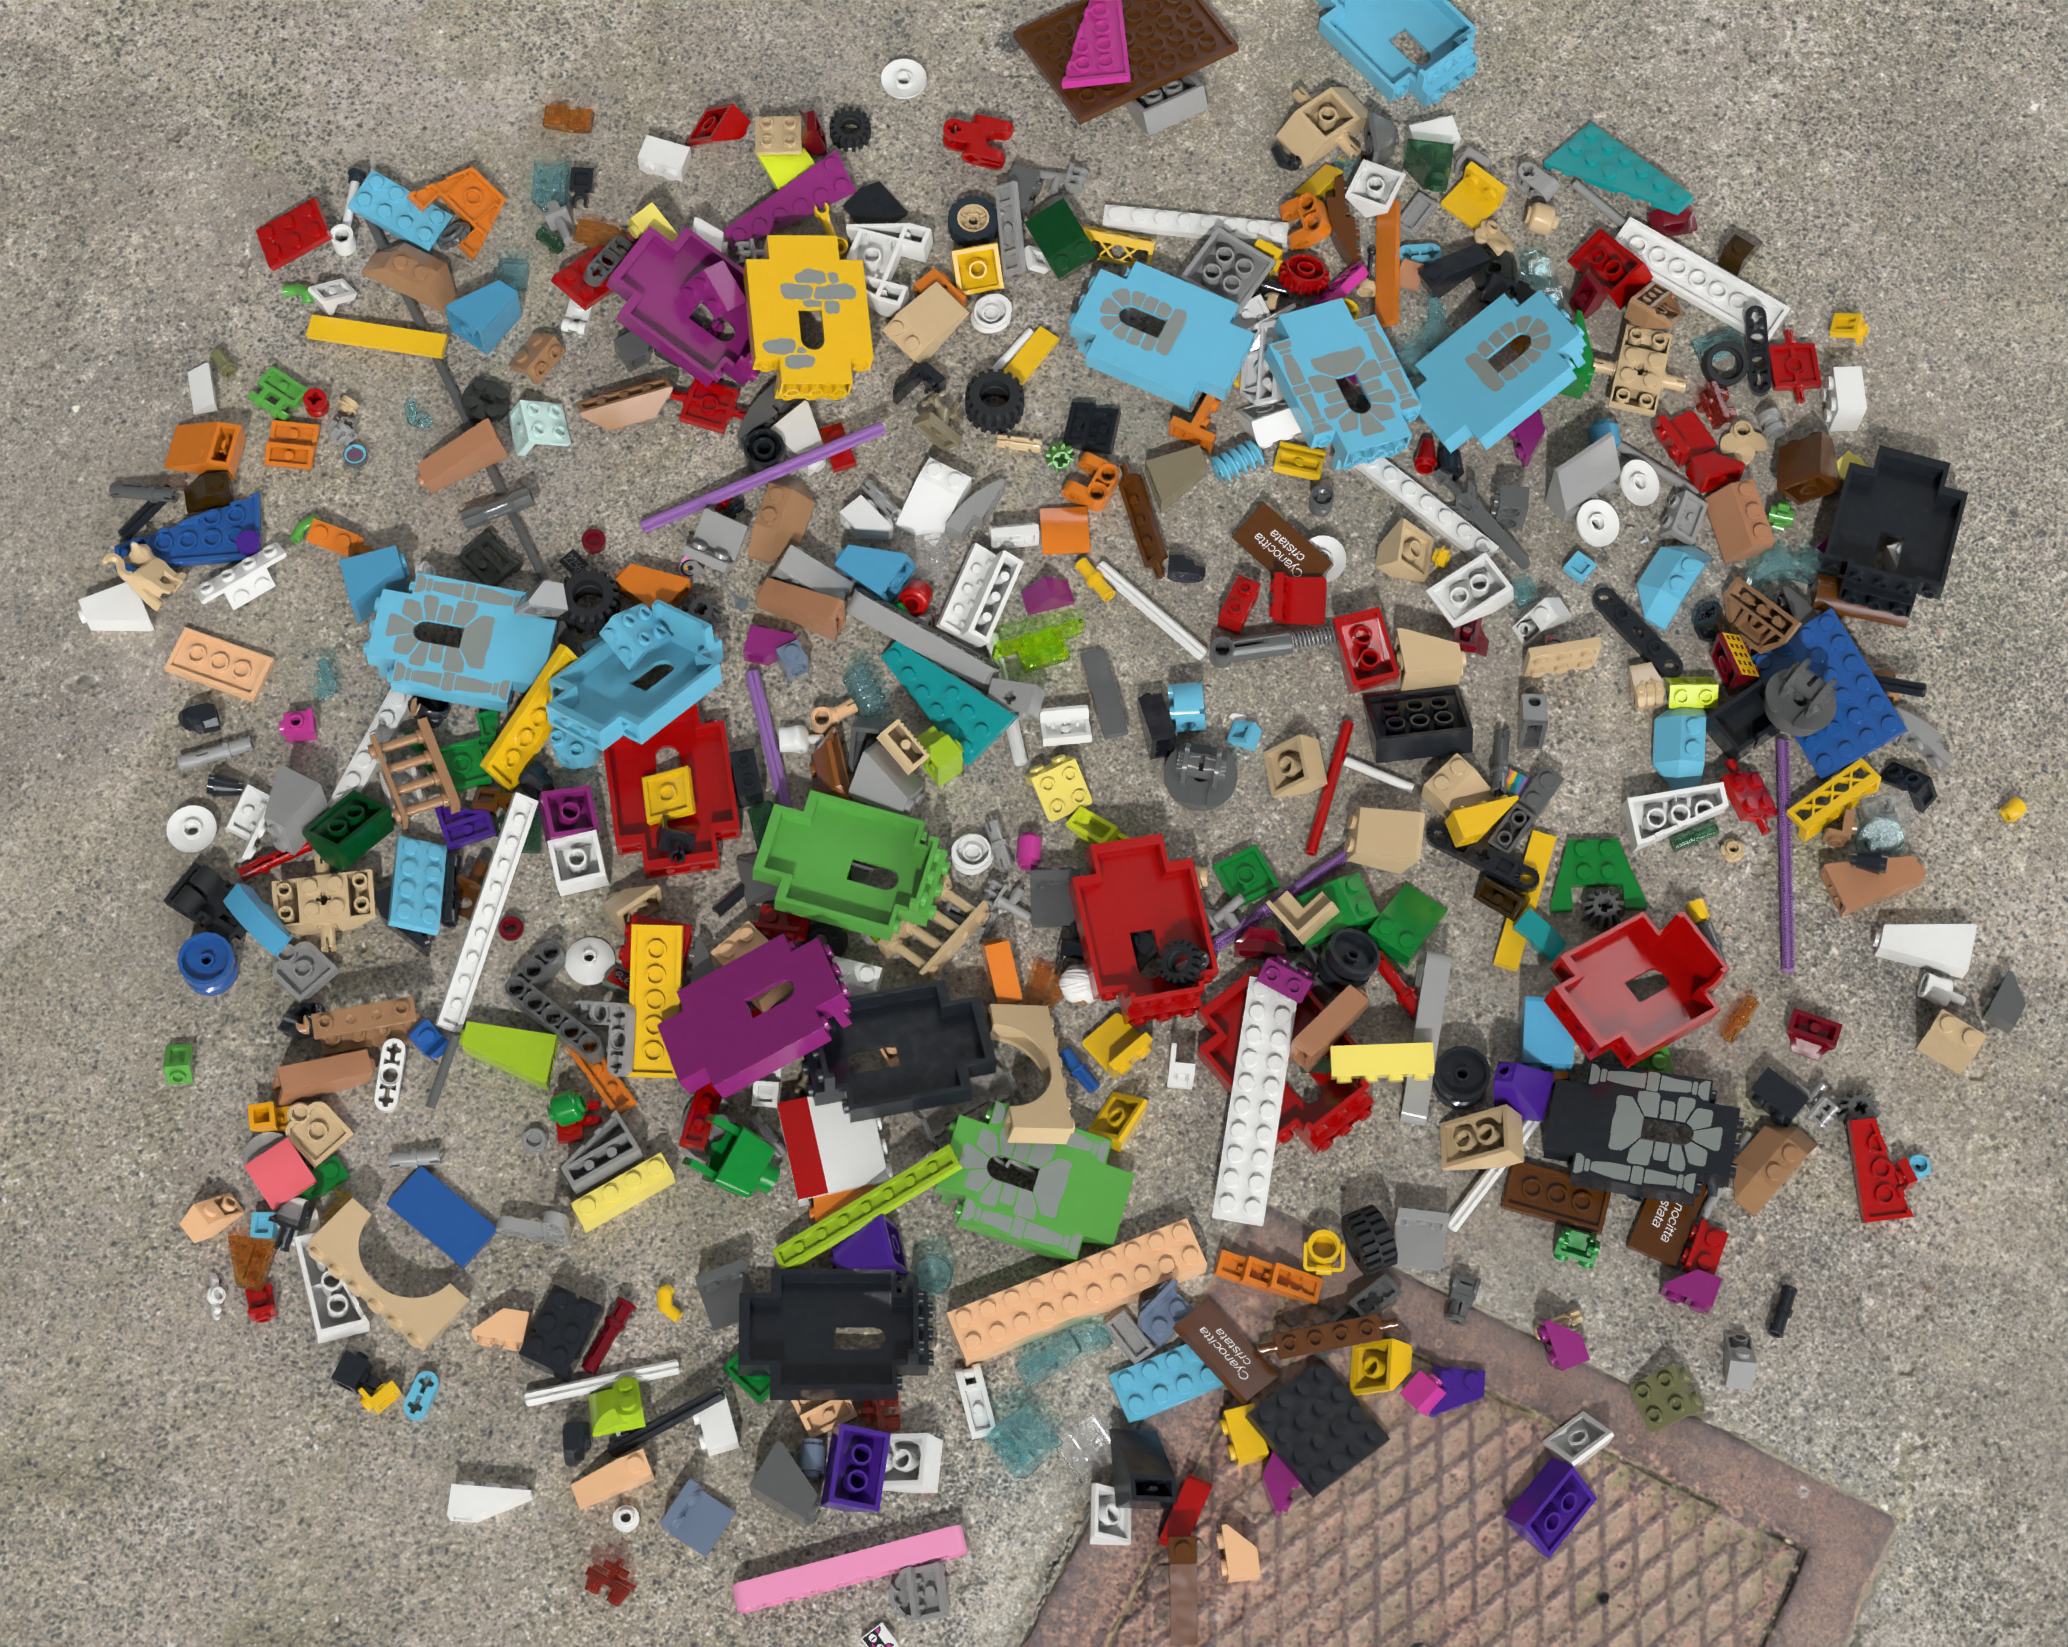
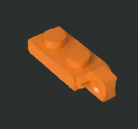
M315 518L305 540L348 557L375 550L364 545L365 538L360 537V535Z

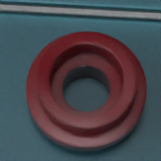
M510 916L500 922L498 930L504 940L515 941L522 936L524 926L519 918ZM509 927L516 928L512 933L507 932Z

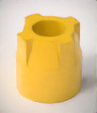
M2012 797L1998 811L2005 822L2014 823L2027 812V807L2020 798Z
M1703 898L1696 899L1685 905L1688 915L1695 925L1709 920L1710 915Z

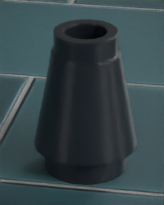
M215 773V775L209 774L206 793L212 794V797L240 796L244 788V781H239L219 773Z
M1882 850L1852 852L1851 866L1877 875L1879 873H1886L1888 854L1882 853Z

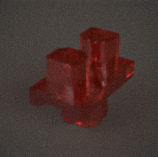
M1711 381L1708 388L1701 391L1699 396L1701 402L1696 405L1697 412L1705 413L1706 417L1709 418L1713 430H1719L1725 423H1730L1737 417L1735 408L1726 407L1725 402L1729 399L1730 395L1727 387H1719L1717 381Z
M898 1390L897 1400L879 1399L876 1400V1407H872V1400H864V1408L857 1410V1416L865 1418L866 1426H873V1418L877 1417L878 1431L887 1433L900 1431L899 1414L885 1415L884 1408L899 1406Z
M618 1558L615 1564L606 1560L603 1567L594 1564L592 1567L589 1566L585 1573L588 1575L584 1589L598 1595L603 1585L612 1588L606 1600L617 1607L622 1605L627 1596L634 1593L637 1586L625 1580L630 1572L623 1568L625 1560Z

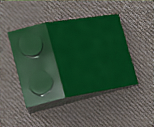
M1064 198L1024 222L1060 282L1100 258Z

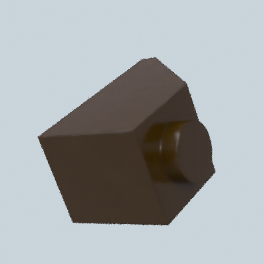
M1745 230L1736 233L1723 249L1718 265L1738 276L1763 242Z
M227 471L202 475L184 490L187 513L229 506L230 502L235 501L233 485Z

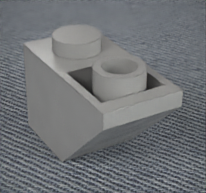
M1741 1333L1725 1334L1723 1361L1725 1387L1752 1390L1757 1365L1752 1338Z

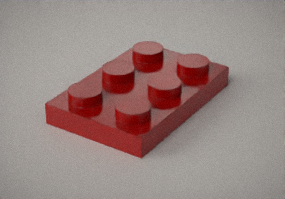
M315 197L256 230L266 261L272 271H276L333 239L320 203Z
M601 244L554 274L551 280L553 284L585 311L614 292L606 286L610 276L598 287L588 285L583 279V273L587 266L604 248ZM602 258L606 265H613L610 259ZM597 269V271H596L594 274H592V275H593V276L599 275L600 270Z

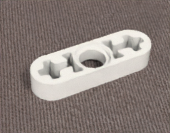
M397 1038L387 1040L382 1047L374 1101L377 1108L384 1113L394 1111L399 1103L406 1047ZM393 1044H397L398 1049L401 1050V1053H396L395 1062H400L399 1066L393 1063L385 1064L386 1060L391 1062V1053L387 1050L388 1048H393ZM387 1069L397 1071L398 1077L394 1082H386L383 1079V1074ZM382 1085L388 1088L396 1087V1091L390 1089L389 1096L394 1101L393 1103H388V1107H384L380 1101V1098H385L386 1089H381Z

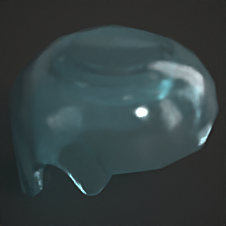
M939 1254L927 1255L920 1260L914 1270V1281H918V1290L928 1293V1296L943 1294L952 1283L954 1268L944 1256Z

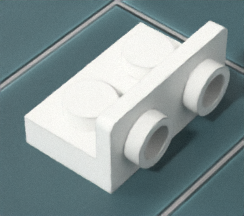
M1036 522L989 527L991 550L1039 546V525Z

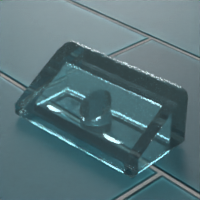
M1733 327L1690 341L1700 363L1706 350L1723 341L1734 342L1744 349L1743 337ZM1720 351L1714 355L1712 363L1733 355L1728 351Z

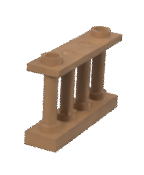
M427 717L417 720L418 729L414 730L415 733L378 744L375 734L370 735L371 744L367 745L371 759L376 758L395 806L392 809L396 823L401 822L403 830L409 829L407 817L442 805L444 807L448 806L451 815L461 812L459 797ZM417 742L419 744L423 743L425 747L423 754L390 765L386 764L383 753ZM425 763L427 765L431 764L434 771L431 772V775L398 786L394 785L391 774ZM434 784L435 786L440 785L442 793H439L440 796L403 808L399 798L400 795Z
M413 996L311 1014L314 1039H320L324 1058L364 1049L381 1048L387 1040L397 1038L403 1043L411 1042L405 1034L422 1019L421 1014L416 1013Z

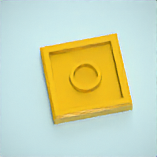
M683 766L642 777L646 819L650 826L660 823L662 815H667V821L696 814L690 767Z

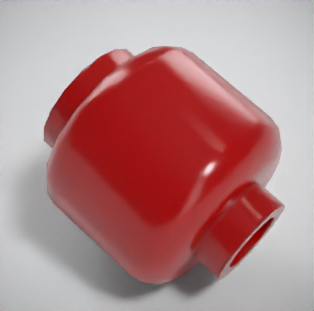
M911 580L903 587L899 595V603L901 602L911 615H920L927 610L932 602V589L922 580Z

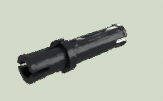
M448 854L446 856L441 924L449 928L458 925V907L461 905V898L459 897L460 885L458 884L457 876L458 874L460 875L462 857L457 854Z

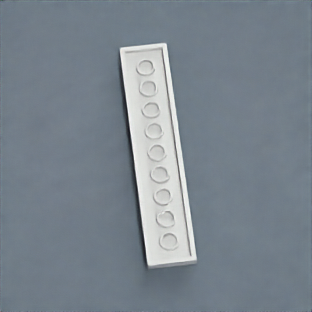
M1250 976L1212 1218L1263 1226L1297 1002L1258 982V977Z

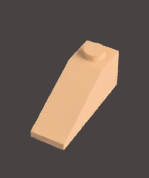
M640 1449L618 1458L571 1484L579 1509L582 1510L655 1479L644 1450Z

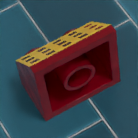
M1719 633L1709 655L1728 696L1742 692L1758 682L1760 670L1756 663L1753 664L1749 646L1746 642L1743 643L1740 635Z

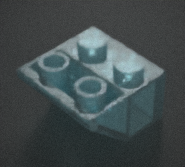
M1027 1404L1003 1419L983 1438L1014 1476L1020 1479H1027L1064 1444L1031 1404Z

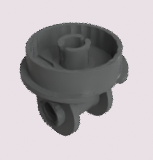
M1806 658L1802 663L1797 661L1791 668L1775 673L1769 679L1765 688L1764 709L1767 717L1778 729L1793 736H1809L1829 725L1836 714L1837 703L1835 694L1837 691L1834 687L1838 680L1833 677L1827 683L1808 669L1812 663V660Z
M1186 742L1170 754L1165 764L1164 782L1168 793L1177 803L1190 810L1207 811L1222 805L1231 797L1237 785L1238 771L1236 763L1231 754L1220 746L1215 748L1209 745H1196L1194 742ZM1194 777L1207 780L1204 782H1198L1194 779Z

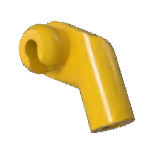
M665 1284L659 1287L656 1292L657 1307L660 1312L677 1323L683 1316V1312L672 1304L674 1288L669 1284Z

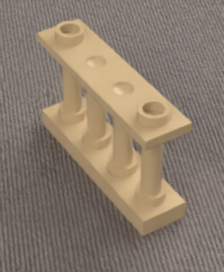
M942 875L940 881L944 883L940 898L935 897L934 905H937L942 899H947L966 912L969 917L960 926L936 910L934 920L953 933L945 943H942L922 929L920 925L902 920L898 934L893 933L891 941L880 939L877 942L880 953L887 959L893 954L899 953L920 968L919 975L922 983L935 980L944 965L976 929L988 921L990 916L988 903L985 900L976 908L954 893L949 875ZM910 935H915L937 951L928 962L903 945V942Z

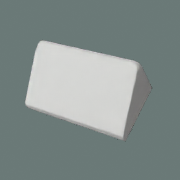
M209 362L187 372L194 415L218 411L212 370Z

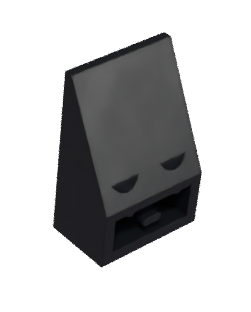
M1109 1429L1116 1508L1162 1510L1178 1503L1175 1474L1157 1432Z

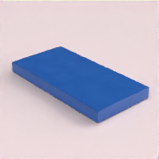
M422 1166L414 1172L386 1203L387 1207L462 1269L466 1268L497 1233L496 1227Z

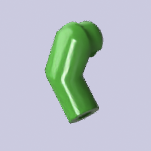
M304 284L282 286L284 297L302 296L304 304L314 302L308 292V286Z
M312 514L300 520L294 528L290 540L300 544L305 533L310 529L313 519L323 520L318 518V515Z

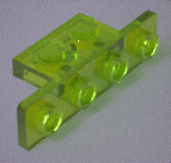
M1083 618L1078 620L1070 619L1061 625L1047 626L1034 633L1026 632L1017 638L1010 640L1002 639L994 644L992 658L997 660L1016 654L1025 674L1069 661L1070 654L1063 640L1081 635L1085 622Z

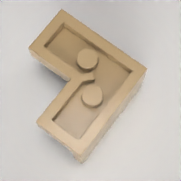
M1288 891L1274 903L1270 900L1265 902L1302 945L1340 912L1337 906L1323 892L1317 895L1304 908Z

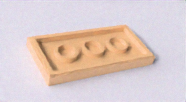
M184 627L164 669L166 672L255 703L275 660L273 657Z

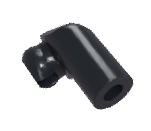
M1281 145L1271 148L1278 167L1289 171L1299 169V166L1302 164L1299 156L1292 155L1291 158L1287 157Z

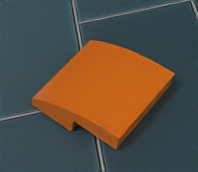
M272 420L269 442L267 441L264 465L312 470L321 426Z
M1087 506L1039 509L1042 555L1090 553Z

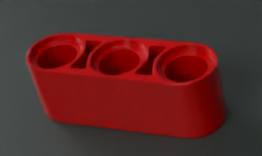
M1188 1474L1177 1498L1178 1503L1174 1504L1160 1535L1159 1544L1167 1547V1536L1192 1534L1213 1484Z

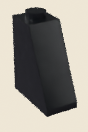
M1146 693L1138 697L1137 710L1149 758L1152 760L1168 757L1174 751L1176 733L1162 693Z

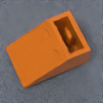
M219 421L176 425L164 468L200 475L227 471L230 479L235 480L246 442L242 426Z

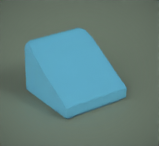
M1234 720L1226 741L1232 745L1255 751L1262 730L1255 722Z

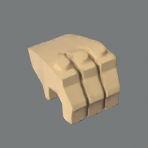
M1652 662L1628 666L1630 695H1634L1636 711L1661 707L1665 690L1661 677Z

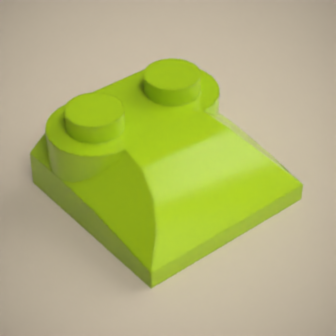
M622 1377L613 1384L612 1388L588 1395L593 1437L646 1427L640 1384L635 1378Z

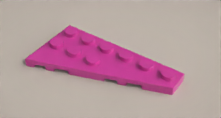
M1089 0L1088 6L1085 8L1083 22L1080 24L1075 39L1071 59L1067 64L1066 75L1062 80V89L1131 82L1121 0Z

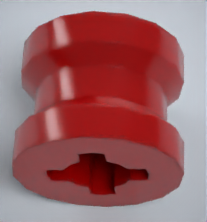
M312 388L304 393L303 403L308 415L320 418L328 413L329 402L323 390Z

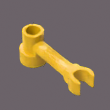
M826 202L824 203L826 211L823 213L819 212L815 206L814 215L822 222L826 234L837 236L830 220L829 205ZM837 237L838 250L840 251L839 259L842 260L847 254L848 243L844 238Z

